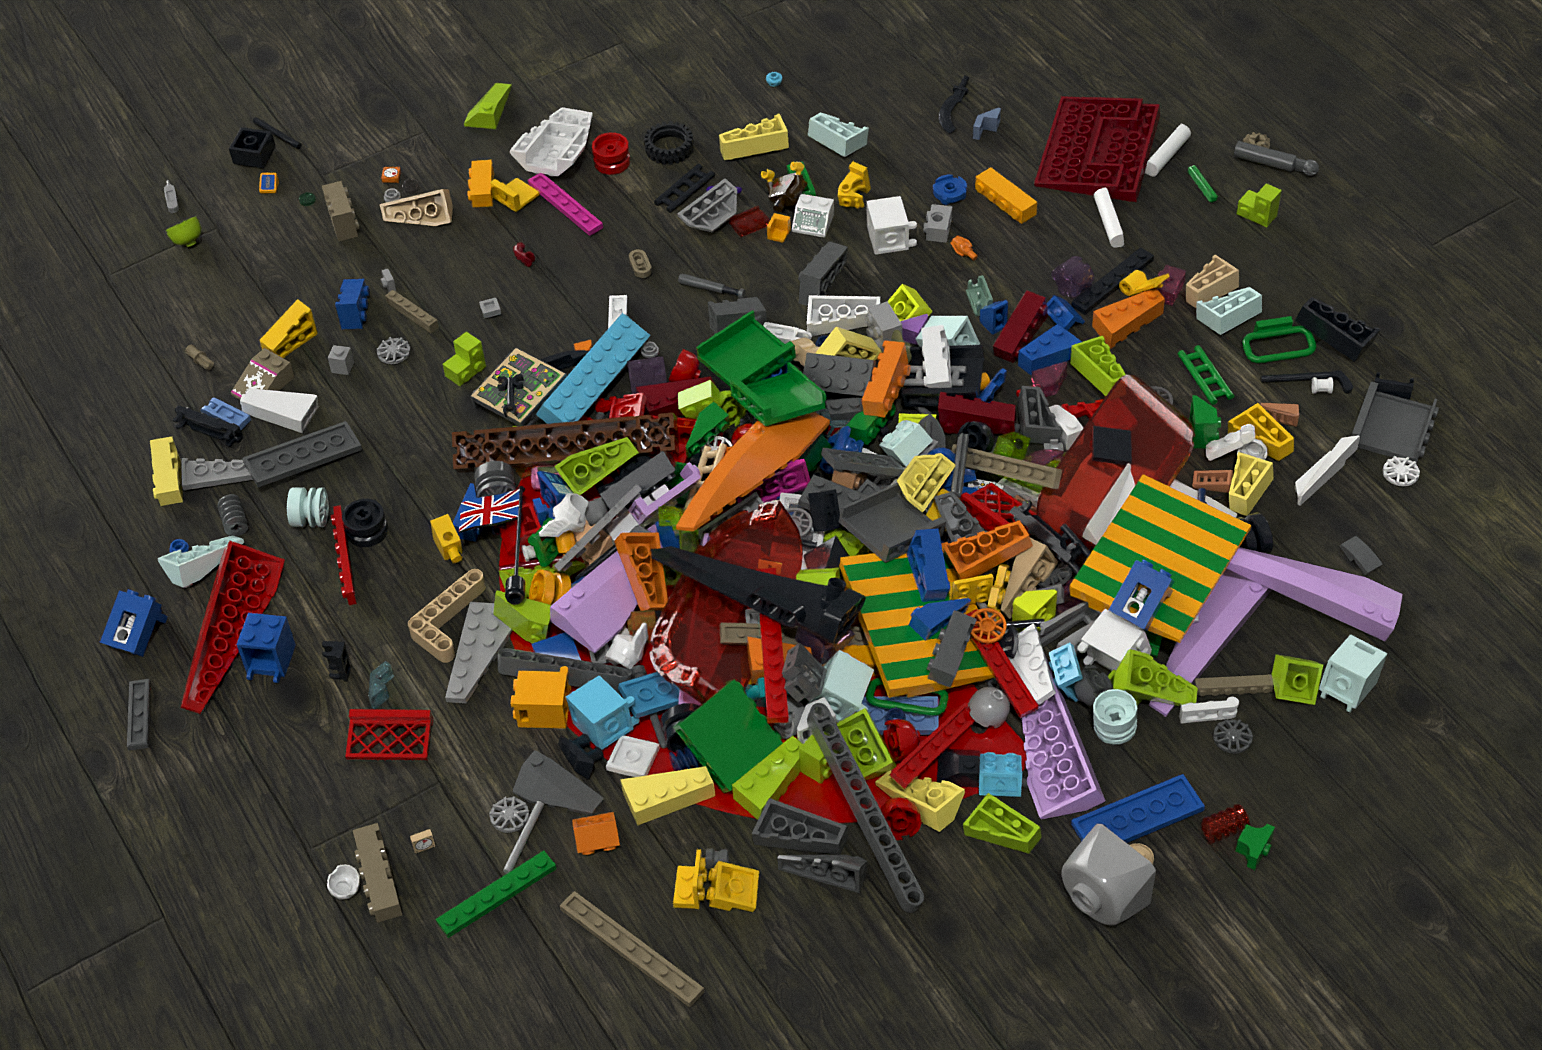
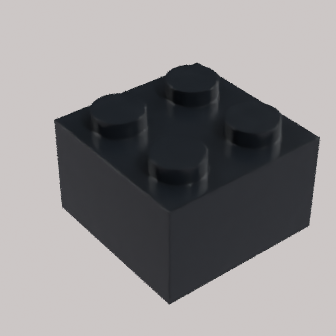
M241 127L229 147L233 164L264 168L276 147L272 131Z

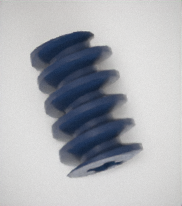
M687 746L684 747V754L680 749L676 750V756L672 752L669 753L674 771L691 769V766L699 768L700 762Z

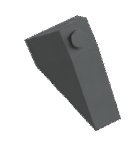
M536 750L523 763L512 791L513 794L529 803L536 804L537 801H541L544 804H548V807H564L568 811L593 815L604 801L602 796L555 761Z

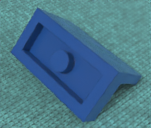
M1054 295L1047 303L1048 315L1065 330L1068 331L1075 321L1084 324L1085 320L1065 299Z

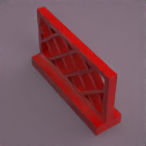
M993 483L972 494L965 492L960 497V501L966 506L967 511L987 531H992L996 527L1015 522L1013 519L1014 515L1011 513H1001V510L1010 511L1014 506L1022 505V503ZM993 491L997 495L987 494V492ZM987 500L997 501V504L987 503ZM1000 501L1009 502L1011 505L1001 504ZM1029 510V513H1030V514H1032V515H1038V514H1036L1035 512H1033L1032 510Z
M349 710L350 724L345 754L346 759L428 760L431 726H433L434 720L430 710ZM355 726H364L367 729L360 736L354 733ZM378 726H384L387 730L378 737L373 730ZM398 726H404L407 731L398 737L393 730ZM417 727H426L425 733L420 737L413 732ZM370 733L375 740L366 746L361 740ZM391 734L396 740L386 746L381 740ZM411 734L416 740L407 747L402 740ZM358 742L364 747L359 753H351L352 747ZM378 743L385 748L380 753H373L370 750ZM400 743L405 749L399 754H394L391 749ZM420 743L423 746V754H414L411 749Z

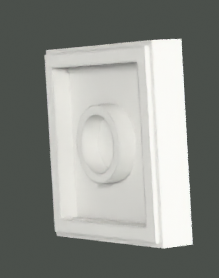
M622 736L619 738L608 760L606 770L632 777L647 776L660 746L658 743Z

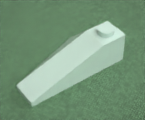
M233 535L211 541L209 546L196 545L192 546L191 551L184 553L181 550L171 552L159 557L158 562L173 584L187 588L201 580L220 564L223 551L229 541L243 544L244 540Z

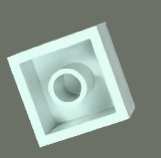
M905 420L896 426V430L883 438L880 447L899 464L907 466L913 457L918 456L933 440L920 424Z

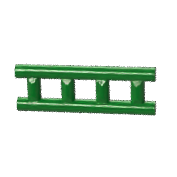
M1200 345L1194 347V353L1186 355L1183 350L1178 352L1179 358L1212 405L1218 402L1216 398L1224 395L1228 400L1234 398V394ZM1200 358L1203 365L1195 367L1191 361ZM1209 371L1212 377L1203 379L1199 373ZM1217 383L1221 389L1211 391L1208 385Z

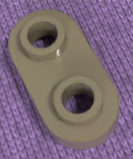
M639 249L630 252L629 261L634 274L639 278L650 276L652 272L651 264L646 253Z

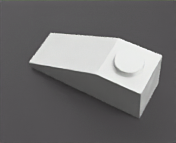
M1059 405L1049 407L1051 413H1054L1056 416L1055 420L1058 426H1061L1063 430L1060 442L1063 443L1064 448L1069 450L1083 445L1084 428L1077 418Z

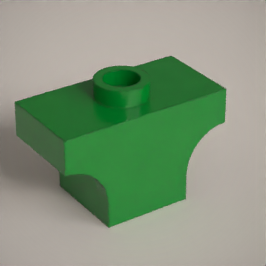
M1246 824L1237 841L1236 852L1246 857L1248 868L1255 870L1263 855H1268L1272 846L1270 842L1273 838L1274 826L1266 824L1262 828H1255Z

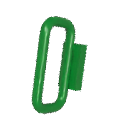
M1288 316L1256 321L1253 333H1249L1243 338L1242 345L1246 357L1251 362L1266 363L1312 355L1316 350V342L1311 331L1303 326H1292V317ZM1303 333L1309 345V348L1304 350L1256 356L1253 354L1249 342L1254 339Z
M881 677L870 681L866 692V700L872 706L885 709L896 707L900 708L903 712L928 716L942 714L947 707L949 699L945 689L931 692L941 697L938 707L935 708L877 699L874 697L876 687L884 685Z

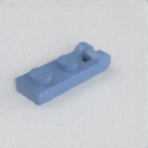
M212 398L209 404L200 410L201 413H205L208 416L220 418L231 424L234 423L240 427V430L251 421L250 415L217 398Z

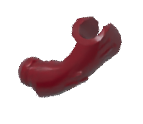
M519 242L513 247L514 255L526 267H530L535 260V256L532 252L524 253L525 244Z

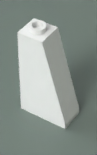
M249 388L246 394L242 395L240 404L242 412L303 433L318 409V398L312 394Z

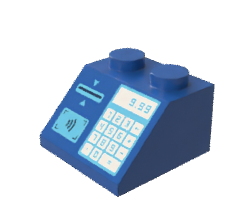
M544 471L537 472L541 497L549 507L558 505L567 493H573L558 474Z

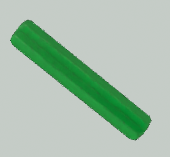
M1189 166L1188 173L1205 197L1211 203L1216 202L1218 195L1197 166Z

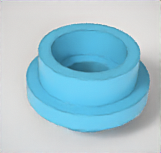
M771 72L766 76V81L772 87L779 86L782 81V75L777 72Z

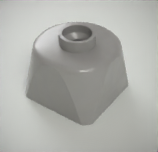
M1096 824L1062 867L1064 886L1075 905L1082 912L1102 924L1117 925L1151 904L1156 874L1153 864L1103 824Z

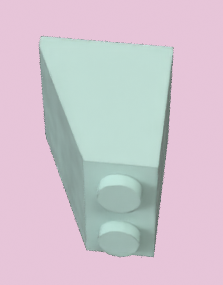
M931 316L924 326L943 325L949 346L980 344L968 316ZM922 330L916 338L919 347L923 346Z

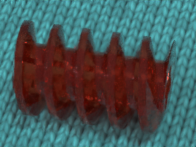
M1235 804L1233 807L1226 808L1225 811L1221 810L1218 814L1214 813L1210 817L1203 818L1201 826L1208 842L1213 844L1215 843L1214 836L1220 841L1222 840V834L1226 838L1230 836L1229 830L1233 835L1237 834V828L1242 832L1245 828L1244 824L1250 825V820L1245 809L1240 804Z

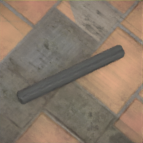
M964 433L959 435L957 441L951 492L953 491L958 498L962 495L969 436Z

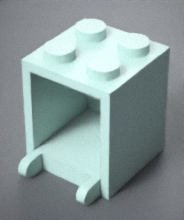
M1350 634L1328 660L1319 690L1322 691L1321 697L1325 699L1329 694L1348 705L1346 711L1351 712L1353 708L1356 709L1376 685L1387 653Z
M839 650L823 666L827 672L822 693L807 703L809 704L813 700L825 697L836 714V722L851 716L855 711L858 712L864 708L868 710L861 703L874 672V669Z

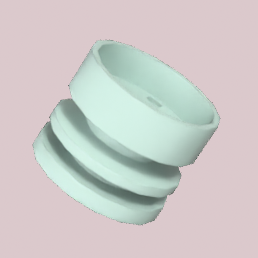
M303 487L290 488L287 498L289 525L291 527H305L308 522L310 527H315L316 525L318 527H325L329 512L326 489L310 488L307 493V490Z
M1111 689L1102 692L1093 704L1094 732L1105 743L1113 745L1123 744L1129 741L1137 730L1136 701L1132 695L1123 690Z

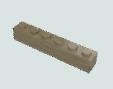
M392 290L385 295L387 304L430 334L439 328L437 319L396 291Z
M1271 674L1195 678L1194 686L1198 688L1197 696L1269 693L1273 690V679Z

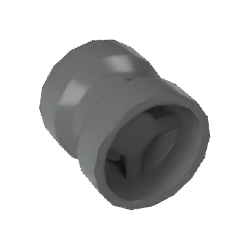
M707 848L705 857L706 869L714 868L718 861L729 863V850L721 849L720 851H715L713 848Z

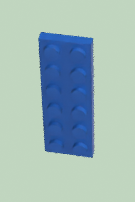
M1184 774L1077 817L1071 821V825L1081 841L1096 824H1103L1124 842L1128 843L1204 811L1205 805Z

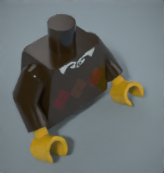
M791 162L790 168L796 171V173L775 178L774 181L772 179L775 173L772 170L767 169V172H761V177L768 181L766 183L769 191L768 197L774 204L773 209L775 211L782 212L784 207L794 205L808 183L803 179V174H801L804 169L803 163Z

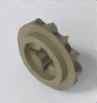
M1253 132L1252 134H1247L1243 140L1246 143L1266 148L1270 147V138H1267L1265 134L1261 135L1260 133L1255 134Z

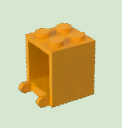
M562 666L560 672L518 671V677L513 682L515 695L511 696V708H514L513 719L517 720L518 727L566 728L569 711L566 696L571 694V686L568 681V667Z

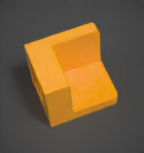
M774 213L767 225V239L783 243L791 230L790 217Z

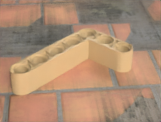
M471 569L408 621L411 638L441 662L447 663L455 658V651L452 640L441 632L439 628L485 590L483 572L479 569Z

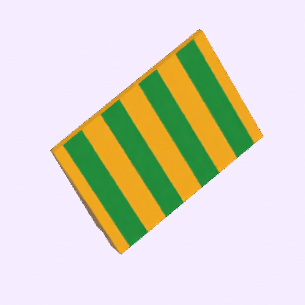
M1143 474L1070 584V596L1088 602V607L1096 611L1103 612L1104 609L1108 610L1135 561L1142 562L1144 559L1154 565V570L1159 572L1163 569L1172 574L1170 578L1175 581L1171 587L1173 592L1170 598L1166 596L1148 631L1181 643L1250 531L1251 525ZM1140 584V586H1139V588H1138V590L1142 589V588H1140V587L1149 589V588H1147L1146 586H1144V585H1142V584ZM1133 603L1130 606V612L1137 613L1140 608L1139 604Z
M943 550L948 581L960 580ZM875 553L840 557L839 567L847 589L850 588L866 596L858 618L888 697L906 694L907 698L948 689L949 687L927 679L930 672L927 670L928 663L931 658H935V655L932 654L936 643L940 644L941 640H938L940 631L925 641L909 626L912 618L911 613L917 607L922 608L928 603L949 601L948 594L945 600L922 602L906 554L886 563ZM976 603L969 604L964 614L976 609L978 610ZM969 639L963 658L950 688L995 678L971 639Z

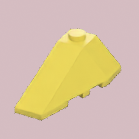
M888 771L875 782L891 798L903 797L914 802L920 811L922 823L939 832L955 819L965 794V789L949 781L942 780L941 783L933 782L928 777H924L923 780L915 779L904 789L889 776L891 771Z

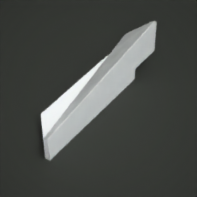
M1360 436L1341 438L1332 451H1329L1295 482V492H1297V504L1299 506L1345 465L1346 459L1357 450Z
M1130 463L1127 464L1082 537L1097 545L1135 487Z

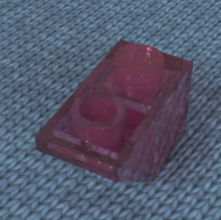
M1067 362L1032 371V386L1040 387L1045 397L1057 394L1067 376Z

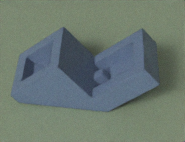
M996 108L977 116L973 126V139L980 140L983 129L997 131L1001 118V108Z

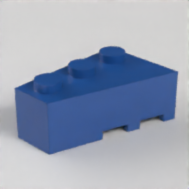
M345 279L340 289L342 294H338L340 302L335 303L341 329H362L363 321H366L365 309L368 308L367 296L370 294L369 286H366L365 279Z
M1057 324L1019 350L1018 366L1028 374L1033 375L1051 369L1053 365L1059 363L1061 365L1066 364L1068 360H1071L1072 345L1082 341Z

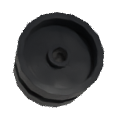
M359 499L353 501L346 506L342 513V521L347 538L355 546L371 547L377 545L384 540L388 533L384 510L376 500Z
M1256 512L1247 515L1245 518H1237L1251 525V529L1240 547L1266 554L1271 553L1273 537L1265 517L1261 513Z
M683 703L669 708L662 714L660 718L661 728L664 733L666 746L671 752L676 753V750L680 749L684 753V747L687 745L674 730L673 726L686 719L700 707L699 705Z

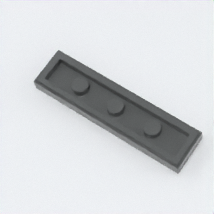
M150 679L129 681L127 748L129 751L149 748Z

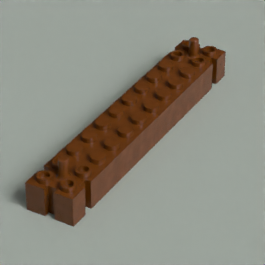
M674 413L658 414V419H654L651 415L484 429L474 430V435L467 431L452 432V447L457 450V454H453V469L459 473L474 472V467L478 468L480 465L490 461H502L509 464L512 468L557 465L572 454L625 437L629 438L639 452L634 456H656L657 451H666L671 455L679 454L678 438L673 435V432H678L677 416Z

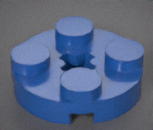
M943 175L935 180L933 194L942 204L948 205L966 198L967 183L963 178Z

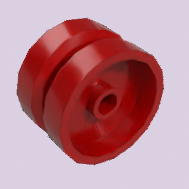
M601 134L592 142L594 166L599 172L608 175L618 174L626 170L630 165L628 140L622 134Z

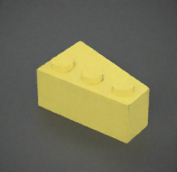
M839 327L834 328L816 352V354L874 361L878 358L879 353H882L872 338Z
M173 437L150 440L154 471L152 477L155 488H153L154 498L159 500L160 506L183 502L181 460Z
M1238 452L1234 468L1235 472L1229 491L1230 510L1247 516L1274 479L1273 463Z

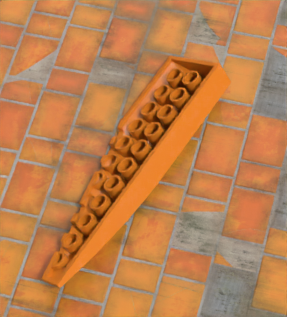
M815 412L764 426L757 420L709 474L677 523L676 530H697L711 520L710 516L721 513L723 511L722 507L727 504L731 506L736 502L735 498L738 496L744 497L763 483V479L773 477L777 469L783 470L788 466L787 462L790 460L794 462L827 428L830 420Z

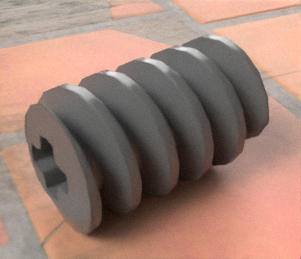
M235 494L222 497L217 504L224 530L230 536H240L249 527L240 497Z

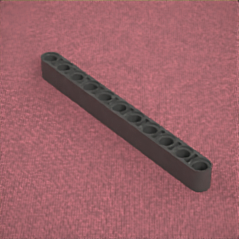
M815 703L809 711L807 723L901 908L907 913H914L924 900L923 891L828 707L823 703ZM814 714H819L822 718H818ZM823 732H828L831 736L825 735ZM833 749L838 750L840 754L834 753ZM842 767L847 768L850 772L843 771ZM851 786H856L859 790H854ZM860 804H865L868 809L861 807ZM869 822L875 823L878 827L871 826ZM879 841H884L887 846L881 845ZM889 860H894L897 865L891 864ZM898 878L904 879L907 884L901 883ZM908 897L914 898L916 903L910 902Z

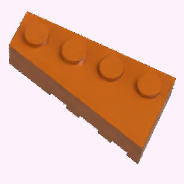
M659 532L620 533L614 542L642 616L655 615L657 610L665 612L668 609V599L663 564L652 559L650 552L651 549L661 548Z

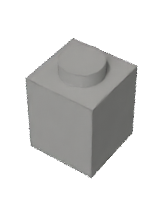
M333 345L328 356L331 373L349 375L354 364L350 347Z

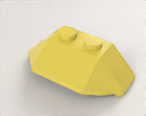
M942 453L914 456L897 479V482L907 501L923 513L954 469L955 464Z

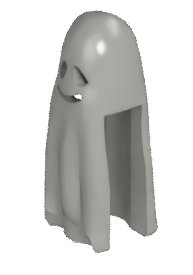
M1084 601L1055 618L1040 623L1041 631L1038 634L1042 647L1084 620L1087 624L1086 626L1063 639L1057 645V648L1070 642L1074 646L1076 655L1080 653L1078 646L1082 642V637L1102 612L1089 608L1088 602Z

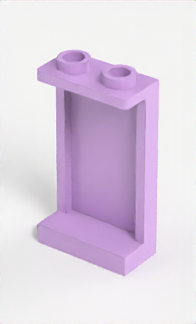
M690 462L687 463L680 472L684 480L647 506L641 497L633 502L628 511L639 526L697 484L701 476L699 469L695 465H692Z

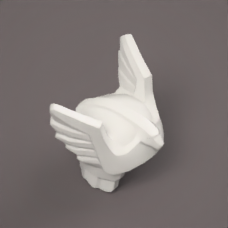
M567 493L564 499L553 508L555 519L542 527L543 529L539 532V536L559 537L568 530L577 533L583 532L586 523L585 512L588 501L578 494Z
M642 623L634 636L630 635L629 630L624 626L611 639L612 644L605 655V659L612 665L616 666L620 663L631 670L644 655V646L648 639L646 623Z

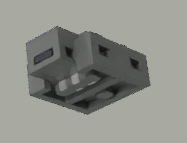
M801 643L788 650L782 671L783 678L786 680L784 689L797 702L804 698L811 701L820 695L827 672Z

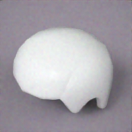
M1255 438L1237 451V454L1241 452L1263 460L1266 459L1268 454L1266 445L1261 440Z
M339 865L328 876L327 888L331 896L337 899H349L359 890L360 875L356 868L350 865Z

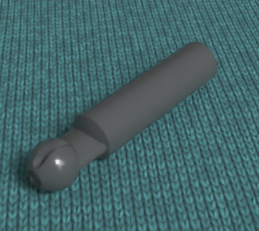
M1242 141L1237 142L1234 151V157L1290 172L1293 170L1303 172L1307 176H1314L1319 170V164L1315 160L1299 159L1293 154Z

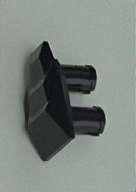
M582 734L573 740L567 739L563 735L559 738L558 745L574 771L589 780L595 762L604 757L603 751L599 747H595L586 753L583 748L590 745V739L586 734Z

